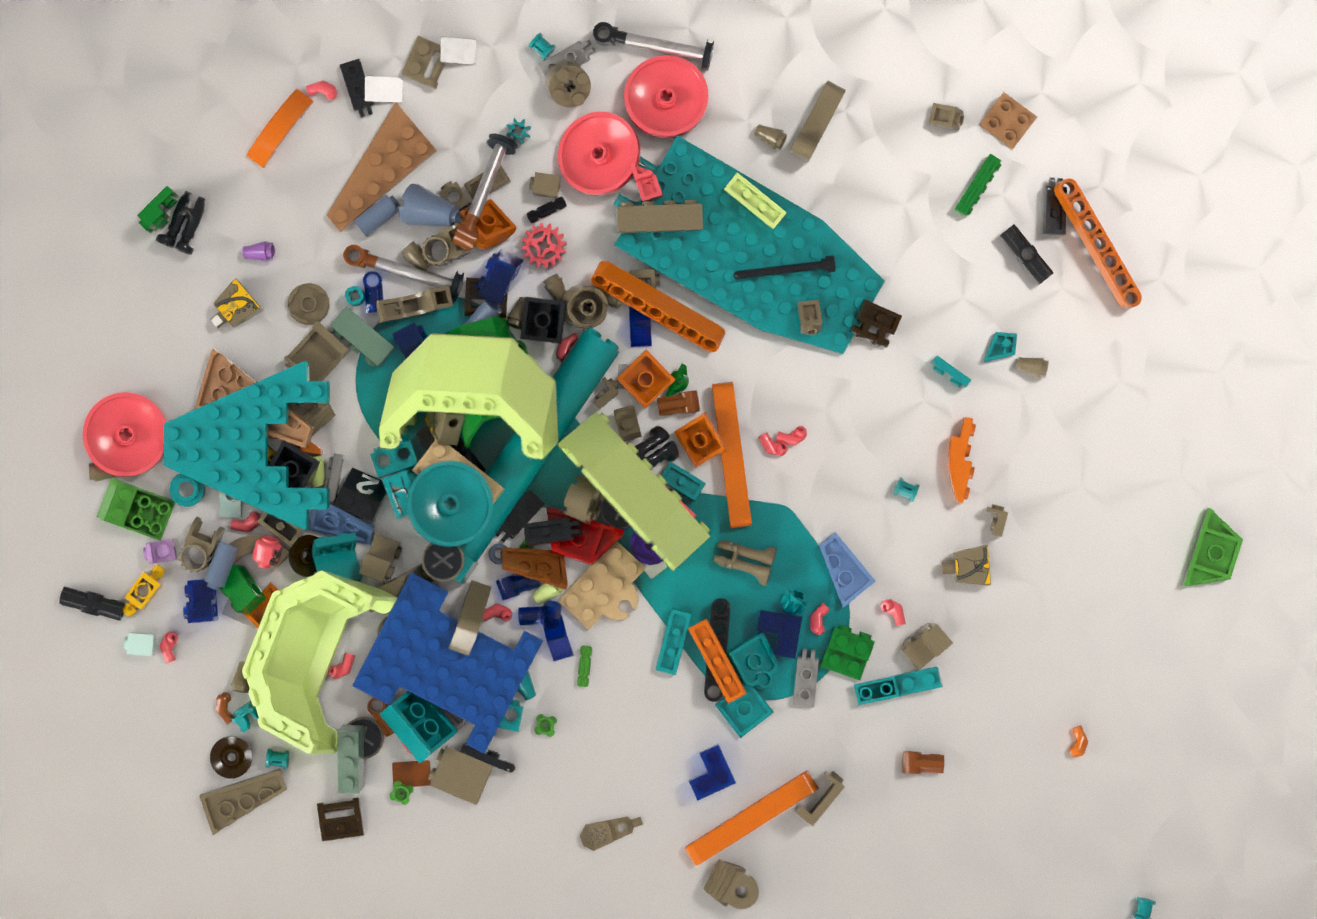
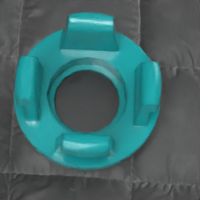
M180 473L172 479L169 492L176 504L183 507H191L199 503L204 497L205 487L203 483ZM183 482H190L194 487V492L189 497H183L179 493V486Z
M252 701L237 709L233 713L235 716L231 719L232 722H236L242 732L250 729L251 724L247 717L248 713L259 719L256 707H253Z

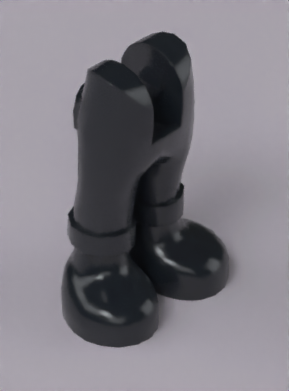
M185 191L175 207L171 223L168 226L169 231L166 234H158L155 241L174 248L182 224L187 218L185 228L181 234L182 237L177 242L175 249L192 255L194 248L191 245V239L194 238V233L203 216L206 198L199 196L194 208L191 209L188 205L191 201L192 193Z
M660 426L652 428L650 430V437L634 446L639 451L636 455L641 460L645 458L653 468L665 459L669 462L675 461L679 457V451L676 443L669 441L661 449H657L651 455L644 457L649 451L655 449L657 445L669 439V433Z

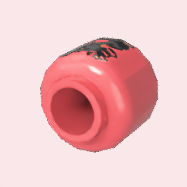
M262 536V538L255 542L252 558L258 563L259 567L269 569L270 566L279 563L282 545L275 537Z

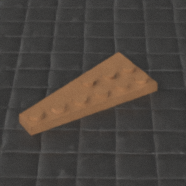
M397 103L392 107L327 214L328 218L340 232L437 151Z
M212 348L194 409L207 405L257 381L216 348ZM289 408V424H268V435L303 448L309 447L314 427Z

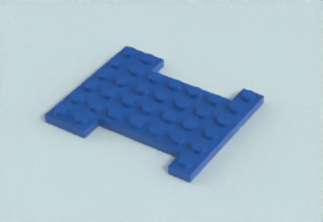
M411 572L352 686L388 705L391 704L399 687H402L475 725L466 741V745L485 754L543 640L524 630L515 649L478 631L469 656L448 649L458 620L439 610L449 591Z

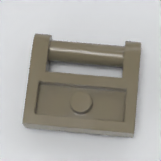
M418 36L401 74L436 89L439 84L437 83L438 78L445 65V62L440 61V55L430 78L424 76L435 51L440 53L441 45Z

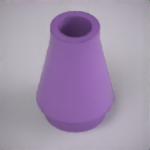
M268 241L244 246L242 250L244 259L269 262L270 259L275 258L274 244Z

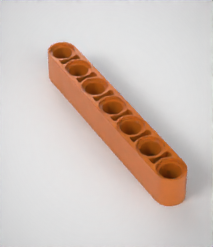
M1071 178L1058 182L1054 187L1055 195L1116 301L1122 308L1128 309L1138 306L1142 300L1141 293L1078 183ZM1064 184H1067L1069 186V194H1066L1063 191ZM1074 202L1080 205V212L1074 210ZM1085 220L1091 224L1089 231L1084 227ZM1096 238L1101 241L1100 249L1096 248L1094 244ZM1106 257L1111 259V267L1105 264ZM1117 275L1121 276L1122 278L1121 285H1118L1116 283ZM1128 293L1131 294L1133 297V301L1131 304L1128 303L1126 300V295Z
M601 261L598 264L591 278V282L595 287L704 350L716 352L719 349L725 336V330L720 325L611 262Z
M733 381L712 384L717 429L727 446V449L721 452L730 526L731 528L752 526Z
M807 770L693 841L684 849L694 865L697 866L814 793L819 788Z

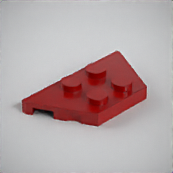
M549 506L546 508L548 521L572 518V522L580 521L565 515L561 510ZM593 520L590 523L581 521V527L573 528V530L582 529V535L574 536V540L551 543L552 553L593 566L624 535V530Z

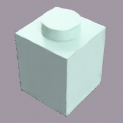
M128 633V637H125L124 650H127L128 655L155 656L157 634Z

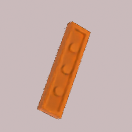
M705 619L688 628L727 703L747 694L708 620Z

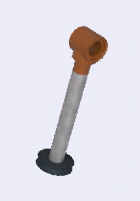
M494 133L489 135L486 143L493 149L465 221L458 224L451 243L469 251L472 250L479 232L476 225L504 155H513L516 153L515 149L518 148L515 141L501 134Z
M349 245L343 252L344 260L353 267L365 268L368 266L437 288L449 286L451 298L454 299V302H456L462 288L464 273L460 275L458 271L454 278L451 279L372 255L370 250L363 249L358 245ZM355 250L359 251L360 258L357 261H351L350 254Z

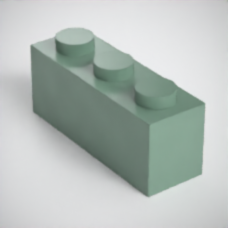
M347 306L330 325L334 328L332 333L340 340L343 338L350 342L348 347L358 354L361 351L366 356L364 360L372 367L377 365L381 368L397 349Z
M343 724L337 731L338 793L359 794L365 786L364 725Z

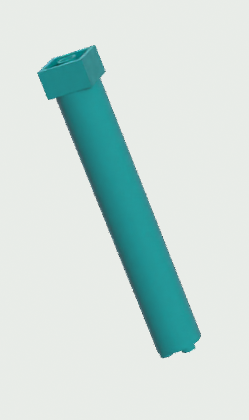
M589 327L588 330L584 329L552 376L556 381L558 442L620 353L617 344L608 338L606 341L602 340V335L592 327ZM516 431L513 433L486 473L505 490L493 504L492 515L484 531L471 542L459 546L464 553L465 559L463 570L454 578L459 583H466L478 565L477 561L556 445L543 459L530 458L522 450V437Z

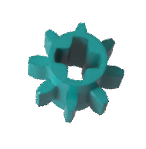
M514 118L512 126L510 124L506 125L510 129L506 136H512L513 141L520 140V143L523 144L525 137L531 138L527 134L531 126H524L525 119L520 123ZM519 126L520 129H524L521 132V136H518L516 133L513 134L516 131L515 127Z
M787 589L780 601L783 603V609L792 615L797 612L802 614L808 604V601L805 600V593L799 589H793L792 591Z

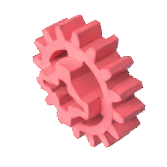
M540 223V228L538 229L533 225V232H525L528 238H522L526 245L522 246L521 250H527V253L523 256L524 258H531L529 264L537 262V268L544 264L545 269H548L549 263L555 267L556 259L559 261L563 260L560 254H566V250L562 249V246L567 245V242L561 241L564 234L558 235L559 228L556 227L552 230L550 223L547 228H544L543 223ZM543 232L540 238H533L536 234ZM551 234L557 239L558 245L552 244L550 240ZM546 239L547 245L550 247L549 249L545 248V250L542 253L541 247L538 245L539 243L543 244V242ZM530 246L536 248L538 252L537 257L531 253ZM550 253L555 254L550 259L544 260L546 255Z

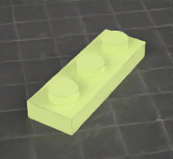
M736 173L723 189L772 229L776 227L787 213L739 173Z

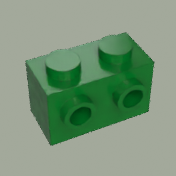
M233 564L224 588L220 587V591L229 598L231 607L237 613L250 614L266 599V596L245 566Z

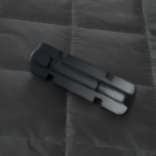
M561 196L556 198L554 202L550 201L538 207L535 211L527 212V217L530 223H534L540 217L542 219L557 212V209L565 208L567 204Z

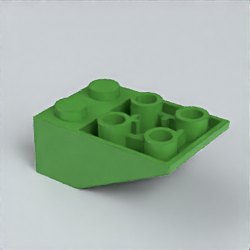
M111 477L96 517L161 541L175 502Z

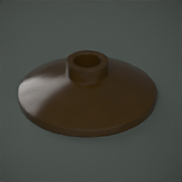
M303 535L290 548L289 564L298 575L310 577L317 573L311 551L314 540L319 537Z
M235 736L224 737L218 740L212 747L210 763L218 775L228 779L238 778L249 770L252 763V751L243 739ZM230 753L236 755L234 761L229 760L228 756Z

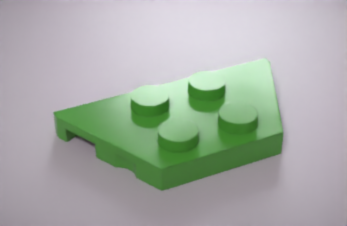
M1207 508L1183 583L1184 586L1231 579L1243 539L1211 508Z

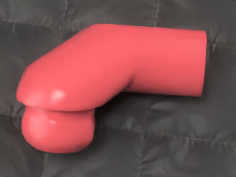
M575 333L563 339L561 344H558L556 356L561 363L569 353L570 347L578 339Z
M251 512L250 516L244 521L232 519L230 529L251 532L259 526L257 521L261 516L258 512Z
M824 603L810 615V629L816 635H821L825 631L822 618L830 609Z
M494 604L485 609L483 620L486 622L495 616L503 621H509L512 618V611L501 604Z
M175 632L166 633L160 643V650L166 663L176 660L172 651L178 641V635Z
M345 652L343 662L329 668V676L339 679L348 675L351 671L355 655Z

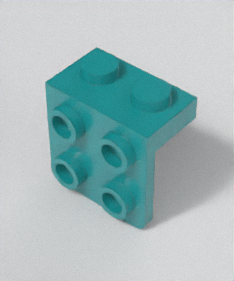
M341 533L337 536H322L314 540L311 552L317 572L326 571L360 582L362 574L359 573L360 566L355 553L356 534Z

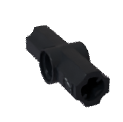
M1015 224L1000 235L1016 255L1018 261L1025 266L1039 285L1054 273ZM1023 249H1029L1032 252L1030 260L1022 257Z
M65 586L59 598V604L79 609L86 614L101 615L121 621L124 615L123 608L126 603L105 598L104 595L98 593L83 592Z

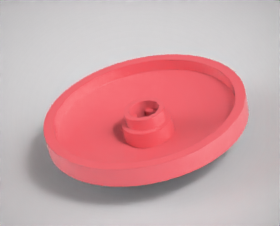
M656 56L642 62L630 74L624 90L625 108L631 121L644 133L658 138H675L677 135L682 136L690 132L703 119L708 106V87L704 76L691 62L677 56Z
M592 112L575 120L563 134L558 148V163L565 180L578 191L593 196L611 194L625 186L633 177L630 163L633 162L638 165L640 160V143L636 132L623 118L610 112Z
M129 392L109 395L96 403L85 419L83 426L85 450L92 462L108 474L118 477H133L143 474L153 468L164 455V423H166V420L161 410L151 400L142 395Z

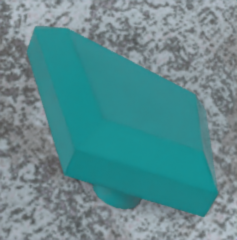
M996 332L985 355L984 362L1015 355L1017 334Z

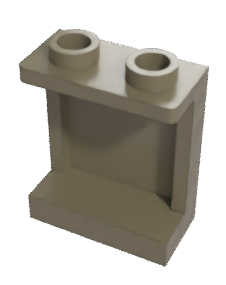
M317 321L305 338L288 356L284 357L287 361L285 364L287 368L303 361H309V381H323L350 352L341 341Z
M447 745L445 749L441 748L436 759L440 761L437 769L432 768L428 778L431 780L430 786L477 805L493 766L451 748V746Z
M828 771L824 773L833 783L810 811L801 804L795 809V812L811 826H814L845 788L842 784L843 778L834 771L831 774Z

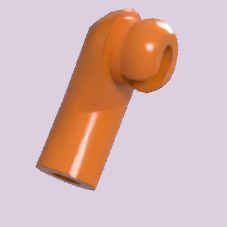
M1079 725L1072 729L1076 738L1075 745L1070 748V754L1073 757L1084 755L1088 745V739L1082 725Z

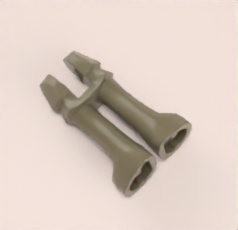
M731 541L718 542L717 547L732 552L730 559L714 555L713 561L723 568L727 567L730 570L736 569L750 573L757 577L761 585L767 586L771 568L739 560L738 555L772 566L777 552L776 547L756 550L739 545V543H732Z

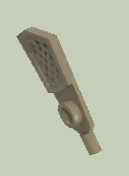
M622 817L585 824L580 838L583 846L595 851L633 833L634 827L643 825L641 817L632 820L629 817ZM619 824H625L626 829L624 831H619Z

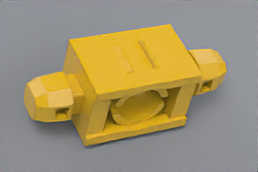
M159 564L153 567L150 571L152 572L151 574L143 572L125 596L130 603H126L123 613L128 617L133 616L138 611L137 607L145 610L163 586V583L158 581V579L163 577L165 569ZM152 584L148 586L149 593L147 596H141L140 599L136 597L140 596L139 588L142 585Z

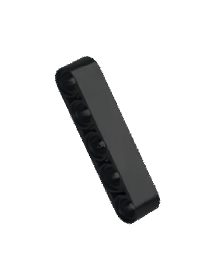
M718 598L713 601L711 606L710 625L713 629L716 623L724 624V633L715 635L723 646L724 652L727 653L731 608L726 599ZM720 601L727 605V610L722 614L715 611V605ZM706 663L704 695L709 701L716 702L722 698L723 693L719 688L720 693L717 697L712 698L708 695L709 687L716 686L719 688L714 676L710 675L709 667Z

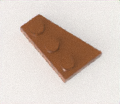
M502 547L500 555L503 570L566 590L568 583L564 556L554 554L552 550Z

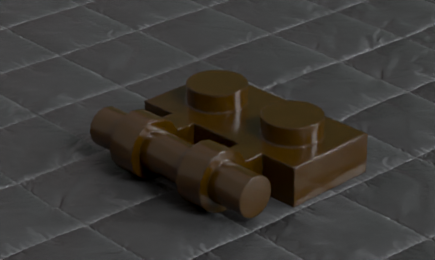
M864 299L856 316V319L862 321L860 327L852 325L850 332L859 339L863 340L865 338L871 341L877 347L883 346L887 348L890 341L885 339L886 333L895 334L902 315ZM871 325L878 328L877 333L874 334L869 331Z

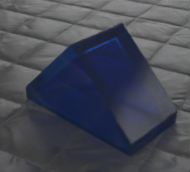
M629 306L631 347L652 346L651 318Z
M562 615L543 620L542 624L553 661L574 656Z

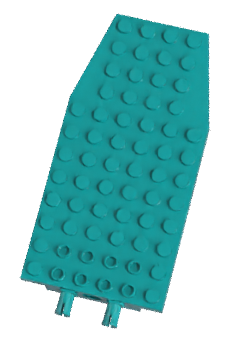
M678 135L660 165L656 166L640 156L639 163L641 164H638V166L650 170L656 175L663 195L661 198L652 200L655 202V205H663V201H676V204H684V200H697V204H702L703 230L621 233L614 246L758 330L844 354L854 336L850 332L851 326L856 325L859 327L862 322L856 319L863 300L873 302L885 280L822 219ZM736 173H739L787 212L774 229L770 228L723 190ZM619 193L617 196L619 200L616 199L613 205L621 207V201L633 202V206H642V199L640 198L639 202H634L622 195V193ZM830 255H834L836 272L831 273L820 269L746 279L734 278V273L741 270L816 262ZM819 300L822 331L814 335L801 334L798 302Z

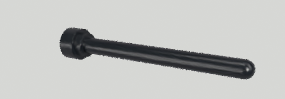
M830 255L816 262L741 270L734 273V278L746 279L820 269L831 273L836 272L834 255Z

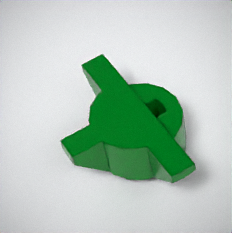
M683 363L678 371L671 373L676 380L669 386L665 394L668 397L673 396L677 392L684 391L689 384L687 366Z

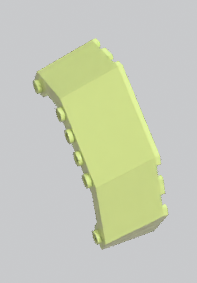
M431 333L392 373L379 426L380 448H396L401 442V434L408 432L406 426L417 423L416 412L418 410L499 415L522 437V450L524 454L530 458L543 459L558 442L556 381L550 375L547 376L539 367L540 365L529 354H526L513 338Z
M595 412L557 445L578 468L581 465L584 467L581 470L584 475L647 543L652 541L655 544L652 549L674 571L710 537L708 534L710 529L702 521L698 523L679 502L682 499L674 489L670 492L665 487L667 481L660 474L655 476L651 471L653 466L645 458L641 460L636 455L639 451L631 442L626 444L608 425L611 421L603 413L599 415Z
M326 571L317 572L307 579H302L287 588L273 592L242 669L244 679H247L250 688L248 692L253 707H256L259 719H257L259 727L309 754L336 753L337 730L327 725L318 695L348 620L371 609L381 614L390 613L397 597L382 589Z

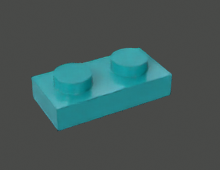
M938 355L931 362L934 365V371L942 376L946 374L951 377L950 382L958 388L961 386L967 387L971 382L970 378Z
M671 461L661 475L667 481L666 485L694 502L706 485L705 482Z

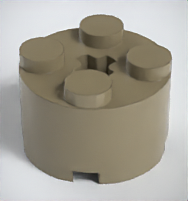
M561 61L547 72L545 79L547 91L559 105L564 107L580 106L589 96L591 90L590 78L577 63ZM570 80L572 84L568 85V87H565L564 84H568Z
M585 285L573 286L564 293L560 300L566 301L564 319L572 326L594 328L600 325L606 318L607 298L601 290L595 287Z
M578 475L575 479L579 481L576 485L571 484L564 501V506L567 507V510H563V513L582 522L590 523L591 520L596 521L601 512V509H599L600 503L606 497L587 477Z

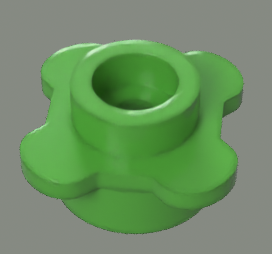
M539 714L536 717L537 727L534 728V732L537 735L547 734L548 737H552L555 734L553 729L557 719L554 716L545 717L543 714Z
M401 781L394 782L393 792L389 795L390 799L396 800L403 805L408 804L409 796L414 790L413 786L404 785Z

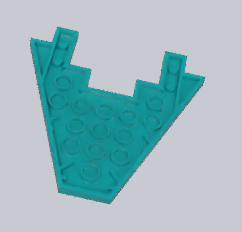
M303 361L164 423V466L301 529H309V509H329V488H288V466H268V424H289V403H330V381H309V361Z

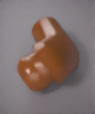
M223 692L216 698V712L228 725L234 717L228 710L231 696L229 693Z

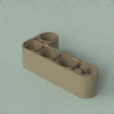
M827 80L790 150L791 154L809 162L846 89Z
M471 580L448 649L469 656L482 622L491 586Z

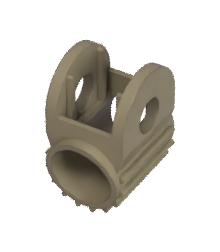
M457 223L440 231L436 236L432 235L431 238H426L427 240L423 242L424 245L421 248L423 250L421 255H424V260H427L428 264L447 266L453 260L470 254L478 247L474 244L472 250L469 251L451 243L453 234L459 224ZM442 240L447 247V254L443 260L438 262L433 258L431 250L435 242Z
M289 403L290 409L314 427L312 436L336 415L329 403H304L301 406H297L296 403Z
M196 517L187 533L184 547L181 548L182 551L179 553L181 566H184L185 570L188 569L190 572L196 571V573L207 568L211 564L218 542L222 540L225 528L220 526L217 531H214L213 536L209 537L199 532L203 522L200 517ZM191 546L198 547L203 551L205 556L204 564H196L191 560L189 555Z
M720 859L703 888L722 905L727 907L729 904L737 909L751 907L757 901L759 895L757 883L750 874L746 873V868ZM745 886L747 892L744 895H738L735 892L737 887Z

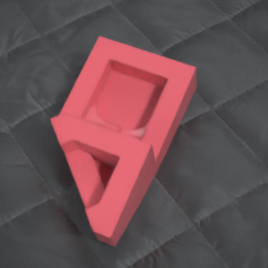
M633 162L630 163L642 202L663 197L656 175L652 171L646 170Z

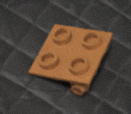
M1003 92L979 125L1014 149L1038 116Z

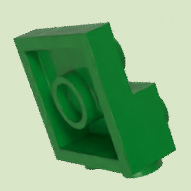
M166 186L137 215L141 219L138 223L150 233L157 229H163L168 224L167 219L170 217L164 210L166 208L168 210L177 203L176 198L179 195Z
M841 624L839 628L833 627L820 667L861 680L875 643L874 640H871L872 635L861 631L859 635L851 633L852 628Z

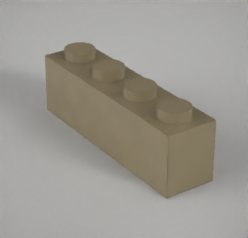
M684 200V204H676V201H663V205H655L654 201L642 202V206H633V202H623L621 207H616L617 233L703 230L702 204H697V200Z

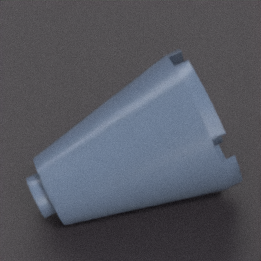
M412 183L406 188L401 199L405 201L404 206L399 208V216L402 223L407 225L452 226L460 220L461 212L458 206L420 184Z

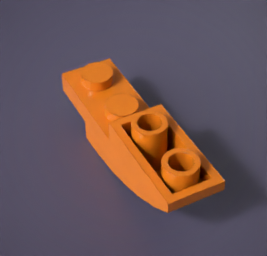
M968 417L963 418L959 437H950L948 449L949 479L957 503H963L964 500L968 499L970 488L967 487L968 479L973 478L975 467H972L971 461L964 460L965 456L969 457L971 445L968 444L970 436H974L976 424H973V419Z

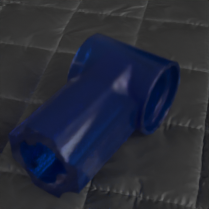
M370 271L363 277L366 313L377 312L376 302L384 300L383 277L378 272ZM371 275H376L379 279V283L374 287L369 286L367 282Z
M511 575L496 580L502 601L518 596L521 592L541 586L539 581L521 575Z
M550 600L546 601L543 606L521 607L518 609L520 625L542 624L545 628L553 629L558 627L560 623L561 605L556 601Z

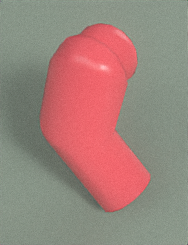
M319 81L306 86L309 96L321 92L329 100L337 97L336 87L326 81Z
M798 426L790 434L778 432L776 441L796 446L806 438L807 430L803 426Z
M768 432L759 436L768 454L783 456L788 451L786 443L773 442Z
M892 599L882 601L880 605L881 610L894 616L896 626L906 624L901 604Z

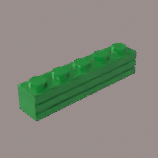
M990 153L954 210L964 217L967 214H971L973 210L971 207L980 200L978 196L981 192H985L987 182L992 181L994 178L993 173L995 170L998 171L1000 169V162L1002 160Z

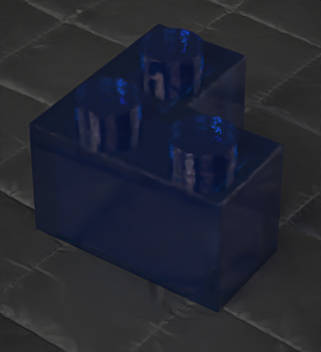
M503 249L497 254L494 253L485 266L488 269L486 275L481 276L477 287L480 289L477 295L501 305L512 282L516 279L524 260Z
M415 322L392 333L406 359L428 337L422 325L418 326Z
M205 579L189 580L187 585L184 586L185 597L189 598V602H186V606L183 607L184 619H187L188 623L219 620L216 590L207 587L208 582L204 581Z
M760 609L756 630L777 634L774 655L796 658L802 616Z
M718 743L699 751L707 772L689 779L697 801L736 783Z

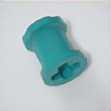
M541 32L529 44L531 49L534 48L542 55L543 60H546L556 49V45H551L544 39Z
M352 286L345 291L346 301L352 306H360L365 301V293L361 288ZM358 291L360 298L359 300L355 299L353 302L350 294Z
M900 477L893 495L899 494L913 502L920 485L910 484L903 481V478Z
M268 748L266 767L271 765L288 769L290 752L288 750L285 752L272 751L271 748Z
M1137 897L1138 906L1136 914H1133V918L1151 919L1152 907L1156 904V901Z

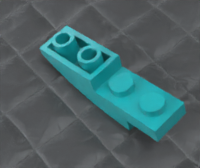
M935 666L854 684L858 705L941 688L943 684L939 667Z

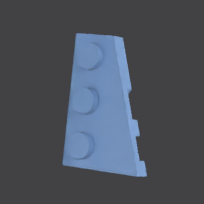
M329 504L328 510L312 509L309 530L330 536H337L341 533H355L357 543L370 546L374 526Z
M836 532L819 545L838 597L844 608L871 586L875 579Z

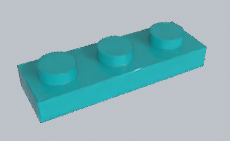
M671 609L655 670L676 675L692 613Z

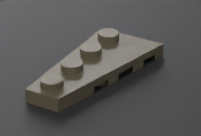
M277 769L200 794L199 797L212 835L286 791L287 786L281 769Z

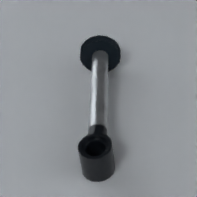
M607 22L597 23L593 29L595 41L601 46H615V43L702 60L701 70L702 68H707V71L713 58L714 41L709 43L708 39L705 48L618 31V27L611 26ZM603 29L610 32L609 36L605 39L598 36L599 32Z

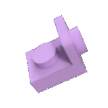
M174 539L146 543V548H143L144 558L149 561V564L177 560Z

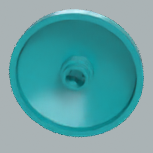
M442 461L425 468L414 479L407 496V513L414 529L427 541L443 547L461 546L477 538L488 525L493 510L492 493L485 478L473 467L458 461Z

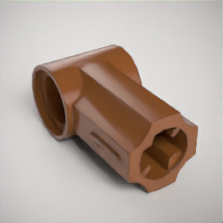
M697 390L678 393L679 395L657 398L659 415L666 416L676 413L699 412L700 405Z
M372 697L367 704L368 712L373 715L385 736L388 737L394 732L379 714L389 705L382 702L383 709L377 711L372 707V702L378 699Z
M903 751L902 773H943L944 755Z

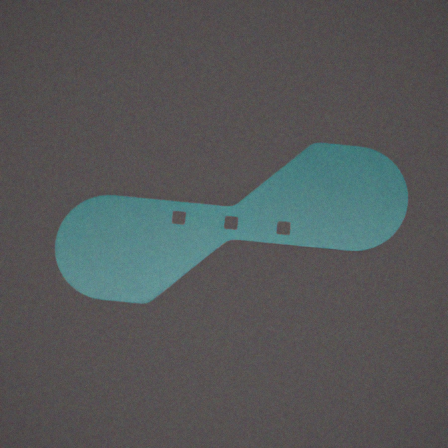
M458 297L456 302L452 299L453 307L403 320L382 323L379 321L373 328L397 348L381 368L377 365L374 367L369 365L364 360L366 356L360 352L356 367L358 402L366 422L379 440V426L392 373L431 333L445 334L467 322L471 316H464L465 298ZM471 301V306H480V304ZM511 333L512 338H513L514 340H517V339L514 337V335ZM428 411L416 412L417 423L415 425H407L408 432L401 434V439L406 438V441H412L419 461L427 450L415 433L427 426L424 419ZM502 417L484 421L470 442L469 448L486 469L484 471L485 474L515 432ZM576 418L560 441L581 425ZM461 430L460 437H461V438L463 439V441H464L463 434H462V430ZM556 445L522 497L531 490L545 503L543 508L549 506L558 510H567V507L564 506L567 492L571 484L576 485L579 481L575 479L578 475L586 477L581 471L584 467L581 465L578 468L565 452ZM402 448L399 451V457L402 460L409 458V449ZM676 491L682 498L681 501L696 515L694 519L698 523L702 521L710 529L708 532L710 537L674 571L667 565L666 569L652 579L643 571L633 582L666 627L672 608L692 613L689 628L705 619L710 623L713 601L718 598L726 599L731 608L727 652L758 632H763L778 661V669L772 675V684L767 689H757L765 701L794 696L797 657H802L803 648L807 649L806 657H810L811 649H815V658H819L817 682L820 681L830 671L820 667L833 627L839 628L840 624L849 627L850 606L848 604L844 608L842 607L820 547L796 514L790 508L781 504L749 500L752 526L731 528L726 496L700 493L694 502ZM599 515L596 522L606 524L601 515ZM631 526L627 529H622L624 530V535L618 542L633 555L630 541L636 530ZM731 541L732 543H739V545L756 550L776 547L777 552L772 566L738 555L739 560L771 568L767 586L761 585L757 577L750 573L736 569L730 570L727 567L723 568L713 561L714 555L730 559L732 552L717 547L718 542ZM787 589L790 591L799 589L805 593V600L808 601V604L802 614L798 612L794 615L788 614L783 609V603L780 601ZM722 601L716 603L715 611L722 614L727 610L726 603ZM824 603L830 611L822 618L823 626L825 627L824 633L816 635L810 629V615ZM716 623L713 626L714 633L718 635L723 634L725 631L724 624ZM688 629L683 649L705 676L706 661Z

